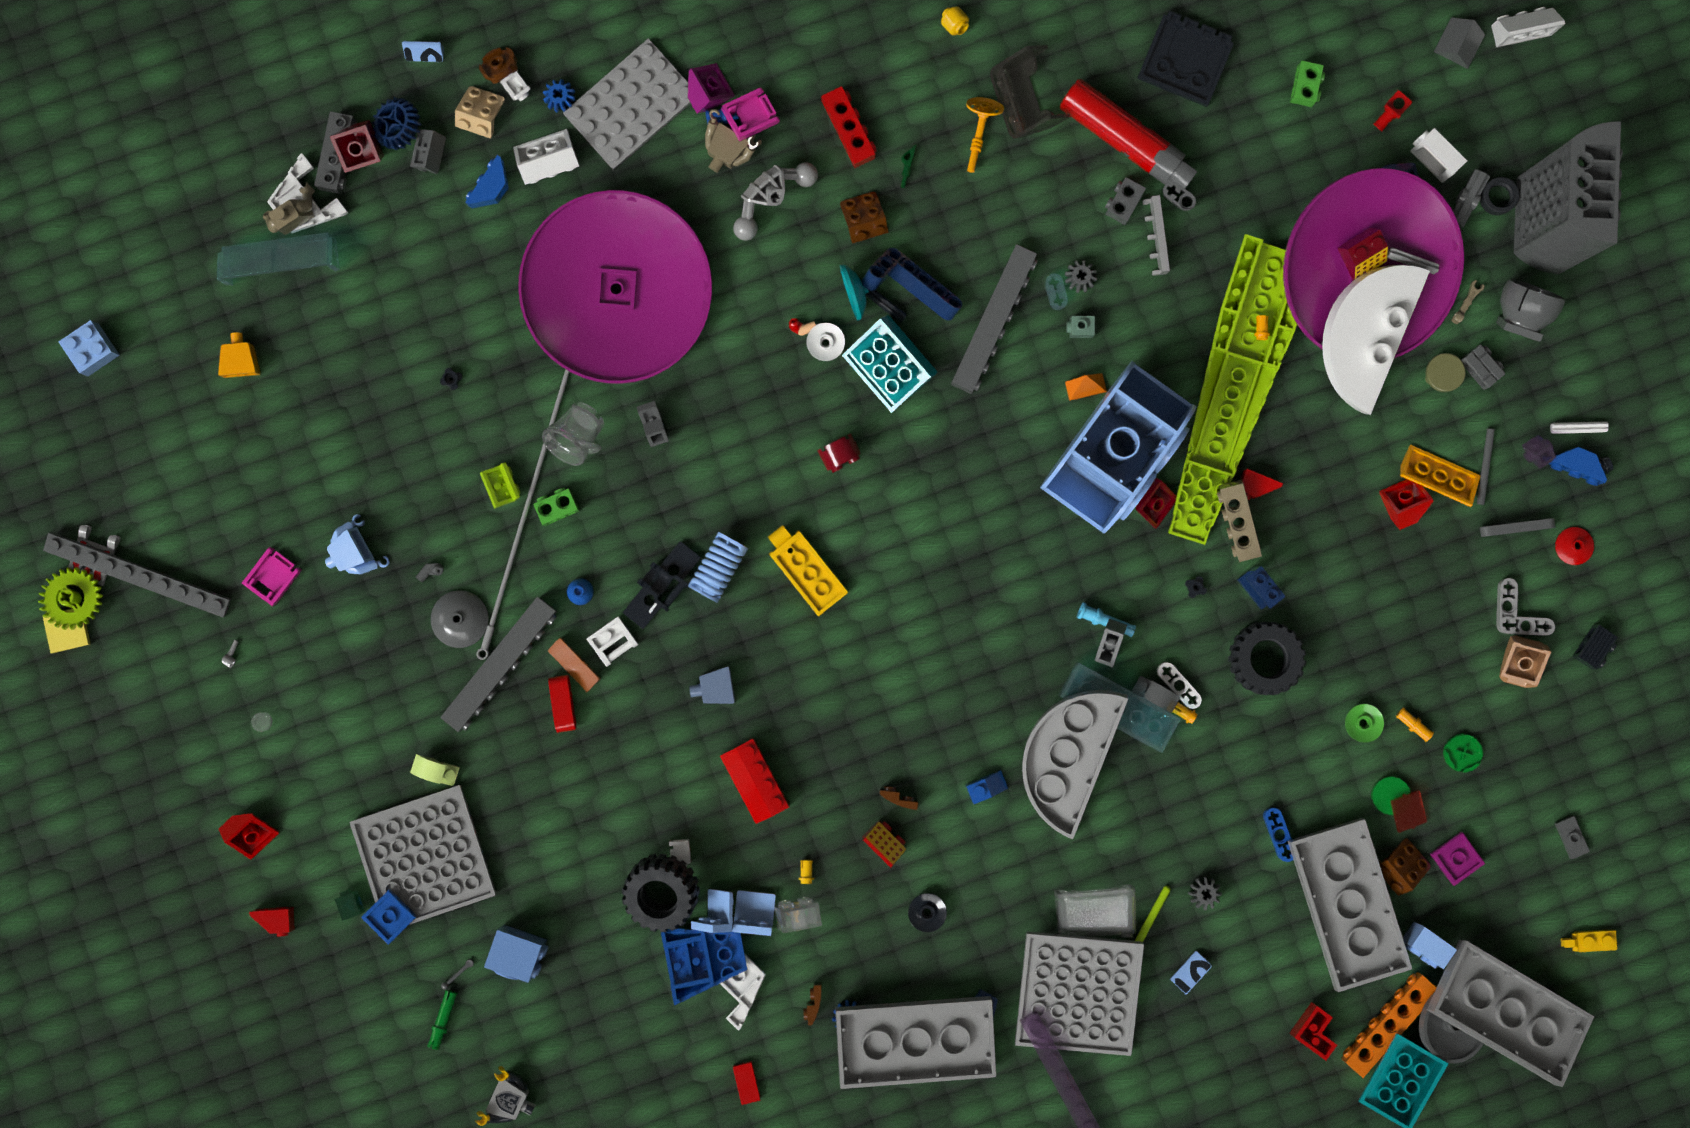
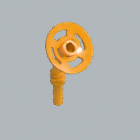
M974 97L968 99L966 103L967 108L979 116L975 138L972 139L970 147L971 155L967 171L971 173L975 171L978 154L981 152L986 119L989 116L1000 115L1004 111V106L1001 103L989 98Z

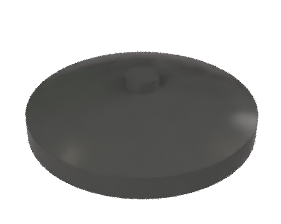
M1433 993L1425 1003L1420 1015L1419 1033L1421 1041L1428 1052L1447 1063L1455 1064L1467 1061L1478 1053L1484 1043L1427 1011L1434 995Z

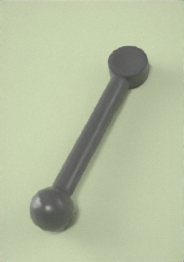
M472 959L467 960L466 965L447 982L441 984V988L444 990L448 989L451 982L468 967L474 965V961Z

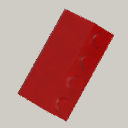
M754 738L720 756L756 824L790 807Z

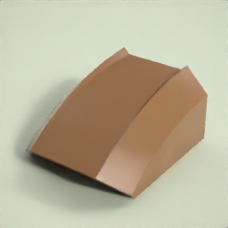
M1517 635L1510 636L1500 669V679L1503 682L1524 688L1537 687L1550 657L1551 650L1547 645L1539 641Z

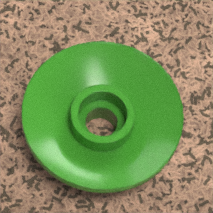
M1359 704L1348 712L1345 719V727L1348 734L1354 740L1364 743L1371 742L1381 735L1384 728V719L1376 707L1369 704ZM1362 719H1364L1366 722L1365 726L1363 727L1360 725V721Z

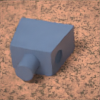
M730 667L699 676L700 684L689 686L691 697L702 696L703 703H735Z

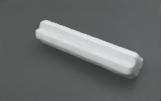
M1608 422L1552 423L1550 425V432L1552 434L1607 432L1609 429Z

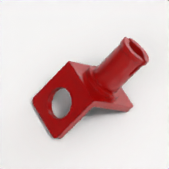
M1397 91L1383 106L1385 108L1384 113L1373 125L1380 131H1383L1393 118L1399 119L1404 111L1412 104V101L1401 91ZM1396 98L1404 100L1403 108L1396 109L1393 106Z

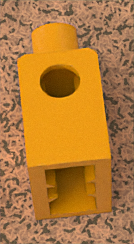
M231 333V344L221 345L218 375L223 378L261 375L254 346L248 342L243 343L242 333Z

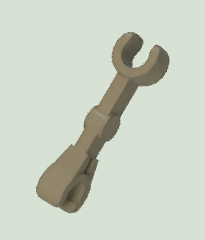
M1477 280L1470 284L1468 296L1451 320L1453 323L1458 324L1462 322L1465 317L1464 314L1472 304L1474 297L1484 289V284L1479 289L1475 288Z

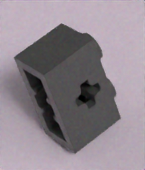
M1112 619L1108 620L1095 658L1096 662L1111 667L1114 666L1127 624Z

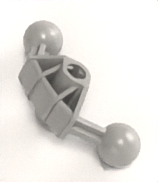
M804 162L796 168H781L778 165H774L766 172L764 171L753 183L749 184L750 186L741 195V198L744 199L742 217H739L734 223L733 230L735 235L745 241L754 238L758 231L757 223L753 219L755 203L767 206L781 204L785 194L784 180H795L802 187L812 186L818 178L816 167L811 163Z

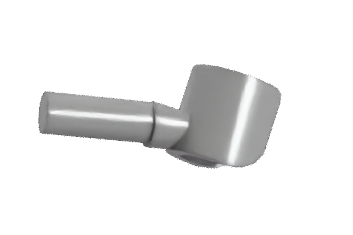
M234 640L228 654L222 658V663L229 668L236 662L232 657L238 645L236 640Z

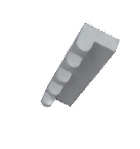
M1160 195L1152 196L1151 199L1143 200V205L1150 204L1151 216L1145 217V221H1152L1154 235H1148L1147 239L1155 240L1156 253L1150 254V259L1157 258L1159 270L1152 271V276L1164 275L1170 271Z

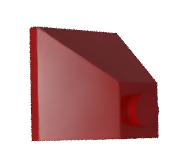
M1408 479L1379 491L1391 520L1399 530L1417 523L1433 503V498L1422 485Z
M252 813L233 815L218 829L224 843L249 859L255 857L279 834L278 830Z

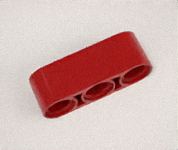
M563 675L548 678L556 732L576 730V718L569 676Z

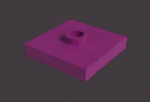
M1461 831L1430 853L1453 886L1485 864Z

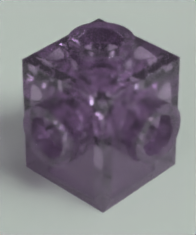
M1540 435L1535 436L1522 445L1525 451L1523 453L1524 458L1529 463H1534L1540 469L1556 459L1553 445L1548 439L1544 440Z

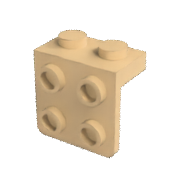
M473 86L468 87L455 110V127L491 138L494 134V119L504 103V97Z

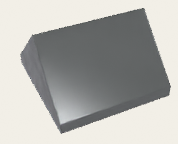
M1451 17L1434 52L1468 69L1485 34L1475 20Z

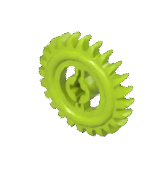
M67 567L66 573L64 570L59 569L60 576L52 573L54 580L46 578L49 586L41 585L46 592L39 593L44 599L38 600V602L45 604V606L39 608V610L47 611L43 614V617H51L48 623H55L54 626L56 628H59L61 625L63 630H66L68 627L74 630L76 625L78 628H82L83 622L89 624V618L95 619L93 613L100 611L97 606L102 605V602L98 601V599L102 598L103 595L98 594V592L102 588L100 586L96 587L98 580L94 579L92 581L93 574H88L87 576L86 570H82L80 573V569L76 567L73 572L70 567ZM76 585L83 590L84 603L82 606L80 605L82 601L81 595L69 589L68 586ZM59 603L73 608L75 612H64L60 608Z

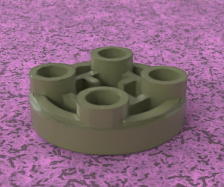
M1439 354L1427 364L1425 381L1432 388L1440 392L1455 390L1464 381V364L1453 354Z

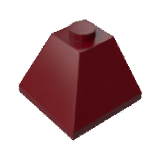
M1155 478L1145 495L1136 505V511L1150 525L1157 529L1175 504L1177 496L1160 479Z

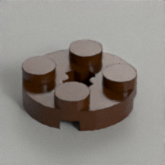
M501 48L493 49L482 58L483 64L482 66L479 65V70L485 79L491 80L492 83L496 84L509 74L517 71V58L509 48H506L507 50H501Z

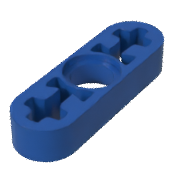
M1267 808L1263 813V818L1276 854L1280 860L1290 862L1293 860L1291 852L1287 858L1282 855L1284 852L1283 846L1280 845L1278 847V844L1291 840L1283 815L1276 808ZM1270 812L1277 814L1275 821L1277 824L1281 823V826H1274L1273 820L1268 819L1271 816ZM1278 829H1282L1285 833L1284 838L1281 840H1277L1274 836L1275 831ZM1284 844L1285 848L1290 850L1289 844Z

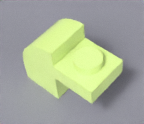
M416 754L410 773L434 783L454 786L459 767Z

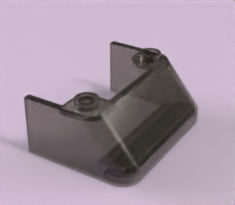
M1047 45L1026 46L991 69L990 78L998 102L1004 106L1002 115L1008 133L1014 139L1051 129L1071 117L1070 113L1054 115L1051 110L1040 111L1030 76L1034 75L1037 71L1035 56L1047 50Z

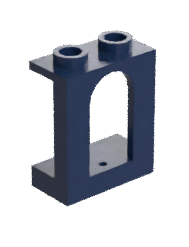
M1262 566L1251 568L1237 579L1260 610L1266 606L1271 609L1285 598V595Z

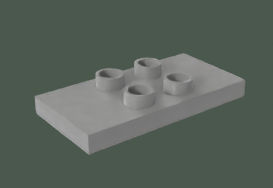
M1356 819L1289 840L1288 844L1334 990L1341 992L1411 970L1412 966L1365 819Z
M1459 940L1455 947L1457 951L1448 962L1427 1011L1553 1085L1563 1087L1594 1016L1470 942Z
M990 996L835 1007L841 1089L996 1077L993 1010Z

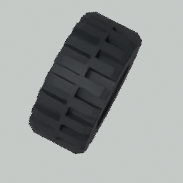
M1277 622L1254 623L1242 629L1241 633L1235 636L1233 639L1234 644L1230 645L1229 651H1231V656H1228V662H1231L1230 671L1234 673V679L1241 683L1242 687L1246 690L1262 695H1278L1281 692L1290 690L1291 686H1295L1298 683L1297 679L1303 676L1304 671L1302 669L1303 666H1306L1307 662L1304 660L1306 649L1302 648L1303 642L1296 637L1297 633L1294 630L1288 629V626L1278 624ZM1264 640L1277 643L1284 655L1281 670L1269 677L1256 673L1250 661L1253 647Z
M660 853L659 857L656 854L649 855L648 858L644 857L638 864H635L624 882L622 902L624 905H627L625 910L628 915H632L631 919L635 923L638 921L644 929L649 927L650 931L654 932L657 929L660 932H667L669 928L672 931L678 929L679 925H684L687 919L690 918L698 902V895L700 893V887L697 886L698 878L697 876L693 877V869L691 867L687 868L685 861L681 860L680 862L676 860V856L671 855V857H667V854ZM662 881L668 884L675 891L677 902L663 905L653 901L645 890V883Z

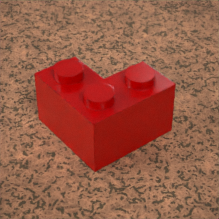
M1311 1002L1289 1034L1325 1061H1327L1337 1047L1336 1043L1322 1034L1333 1017Z

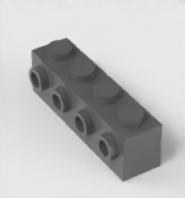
M330 112L314 184L321 191L342 194V190L346 187V173L343 170L330 136L351 125L357 124V120L353 116Z

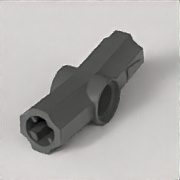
M1476 169L1473 171L1466 186L1461 189L1455 200L1456 205L1453 213L1459 228L1465 226L1471 212L1478 205L1481 199L1480 194L1490 178L1489 175Z

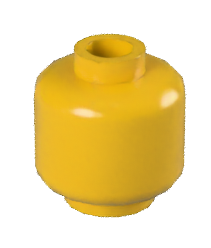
M949 7L942 13L941 24L951 35H962L969 27V17L960 7Z

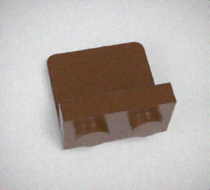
M870 192L840 202L852 244L889 233L886 218L876 192Z
M1407 838L1400 842L1389 857L1378 861L1384 880L1398 896L1414 890L1431 868L1429 862Z

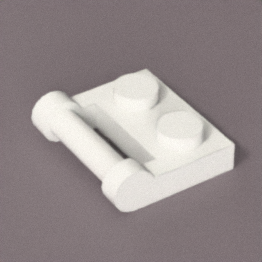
M619 617L587 638L606 667L611 665L614 659L631 647L635 648L638 645ZM625 636L628 641L606 656L603 651Z

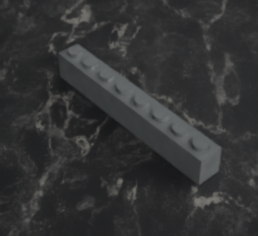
M1016 244L951 385L972 394L973 390H978L982 382L979 380L981 373H986L990 365L987 360L989 356H994L998 348L995 343L998 338L1002 339L1006 329L1003 328L1005 321L1010 322L1014 313L1011 311L1013 304L1018 305L1022 296L1019 294L1021 287L1026 288L1030 277H1027L1029 270H1034L1038 262L1035 259L1036 253Z
M537 597L440 718L457 732L466 731L473 723L471 719L474 715L478 716L485 708L483 704L486 700L490 701L496 695L495 689L499 684L502 686L508 680L509 676L507 674L511 669L514 671L520 665L521 661L519 659L523 654L526 656L532 650L533 646L531 644L535 639L540 640L545 633L544 628L547 625L553 624L557 618L556 613L558 611L541 597Z

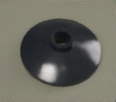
M924 893L915 897L908 909V917L911 924L922 932L938 930L944 924L947 916L944 902L938 896L930 893ZM927 908L931 910L929 915L923 913Z

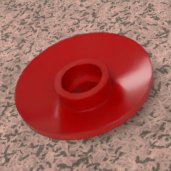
M1570 527L1558 535L1555 542V550L1563 562L1569 565H1580L1588 561L1592 556L1594 542L1586 530L1579 527ZM1576 542H1578V543L1580 544V548H1579V549H1576V548H1575V543H1576Z

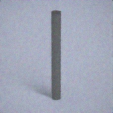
M1487 429L1477 497L1478 505H1485L1495 429Z

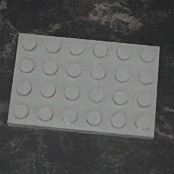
M647 39L563 114L614 171L691 104L688 99V82L657 47Z

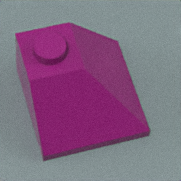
M717 63L689 70L688 99L697 114L705 112V110L710 111L735 96Z

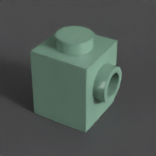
M1071 316L1070 321L1066 323V332L1070 333V338H1093L1095 335V316Z

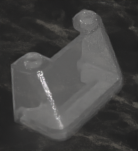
M1128 884L1121 885L1120 889L1113 887L1083 891L1071 890V894L1070 891L1054 890L1058 934L1084 937L1121 935L1124 938L1133 937V933H1136L1135 887Z

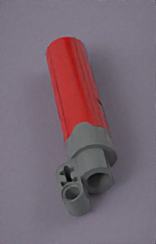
M1078 79L1060 104V109L1117 151L1123 152L1128 159L1163 183L1165 186L1162 194L1168 201L1182 211H1190L1195 206L1196 199L1185 188L1197 171L1182 161L1186 154L1155 131L1144 126L1141 121L1086 81ZM1167 187H1175L1174 191L1178 195L1180 194V191L1184 193L1180 196L1178 202L1174 200L1177 198L1176 195L1171 194L1169 196L1167 194ZM1184 197H1189L1192 200L1190 207L1182 205L1181 201Z

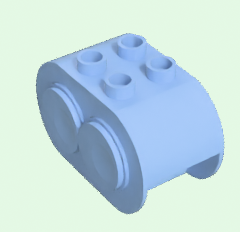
M1131 361L1059 458L1040 488L1099 531L1106 533L1119 518L1122 521L1127 518L1157 476L1156 474L1178 449L1190 430L1187 427V423L1195 412L1196 406L1190 404L1137 366L1134 361Z

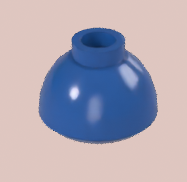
M575 579L567 587V596L576 605L587 604L593 597V586L585 579Z

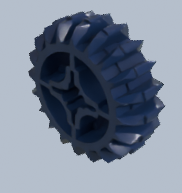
M394 97L393 100L387 99V103H381V109L376 108L378 113L373 115L375 121L372 122V125L375 126L373 128L374 136L381 145L388 149L399 150L400 148L405 149L406 144L411 145V140L416 139L415 134L420 133L417 128L422 124L419 122L421 118L418 114L419 111L411 102L403 98Z

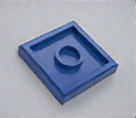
M389 889L361 918L389 945L417 916Z

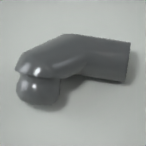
M427 563L416 575V578L423 583L429 575L439 576L444 571L443 566L439 563Z

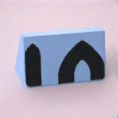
M402 42L406 61H444V48L440 42Z
M1195 951L1170 980L1187 994L1208 972L1212 965Z

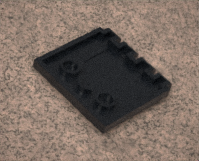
M1169 10L1168 14H1164L1137 79L1207 107L1234 43L1230 42L1233 35L1220 31L1219 35L1216 36V28L1202 24L1201 29L1197 28L1198 21L1185 16L1182 22L1180 21L1181 14Z

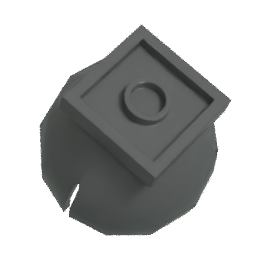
M1509 278L1503 288L1500 299L1503 317L1499 316L1496 323L1503 330L1541 342L1543 337L1541 329L1557 319L1566 299L1543 288Z

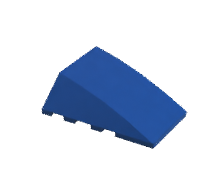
M668 929L667 932H661L674 1006L747 970L741 934L738 932L709 933L685 929H675L673 931Z

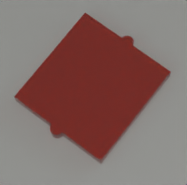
M1419 790L1403 794L1402 797L1390 801L1397 832L1400 833L1410 828L1415 829L1416 826L1427 822Z

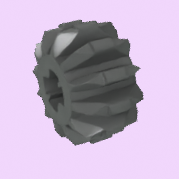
M1085 260L1082 261L1081 265L1078 261H1075L1074 266L1069 265V271H1066L1064 274L1066 277H1070L1065 280V283H1072L1069 289L1072 290L1075 286L1076 293H1079L1081 288L1084 293L1087 292V287L1092 289L1094 287L1092 282L1097 281V278L1092 276L1097 271H1090L1093 265L1090 263L1086 267ZM1079 273H1081V275L1084 274L1085 276L1082 281L1080 280L1081 278H1077V275Z
M1203 877L1202 882L1198 878L1195 879L1198 885L1190 884L1194 891H1188V894L1193 896L1190 902H1196L1195 907L1200 908L1202 906L1203 910H1207L1208 904L1212 909L1215 908L1213 902L1220 903L1216 896H1222V893L1217 891L1220 885H1214L1215 880L1212 878L1208 881L1207 877ZM1207 889L1209 895L1207 897L1204 896L1203 898V894H1201V892L1203 890L1206 891Z

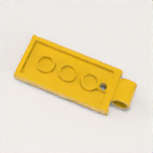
M782 525L768 536L769 540L777 548L770 552L769 555L818 617L848 594V591L799 530L795 535L791 536ZM789 548L793 549L792 553H788Z

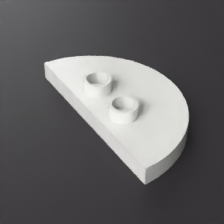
M1390 265L1373 269L1352 281L1339 295L1331 308L1325 324L1322 343L1326 372L1339 396L1348 405L1363 414L1371 415L1430 272L1429 270L1406 265Z

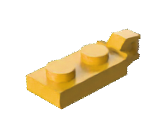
M1578 931L1572 933V938H1561V946L1572 948L1573 951L1577 952L1617 950L1616 931Z

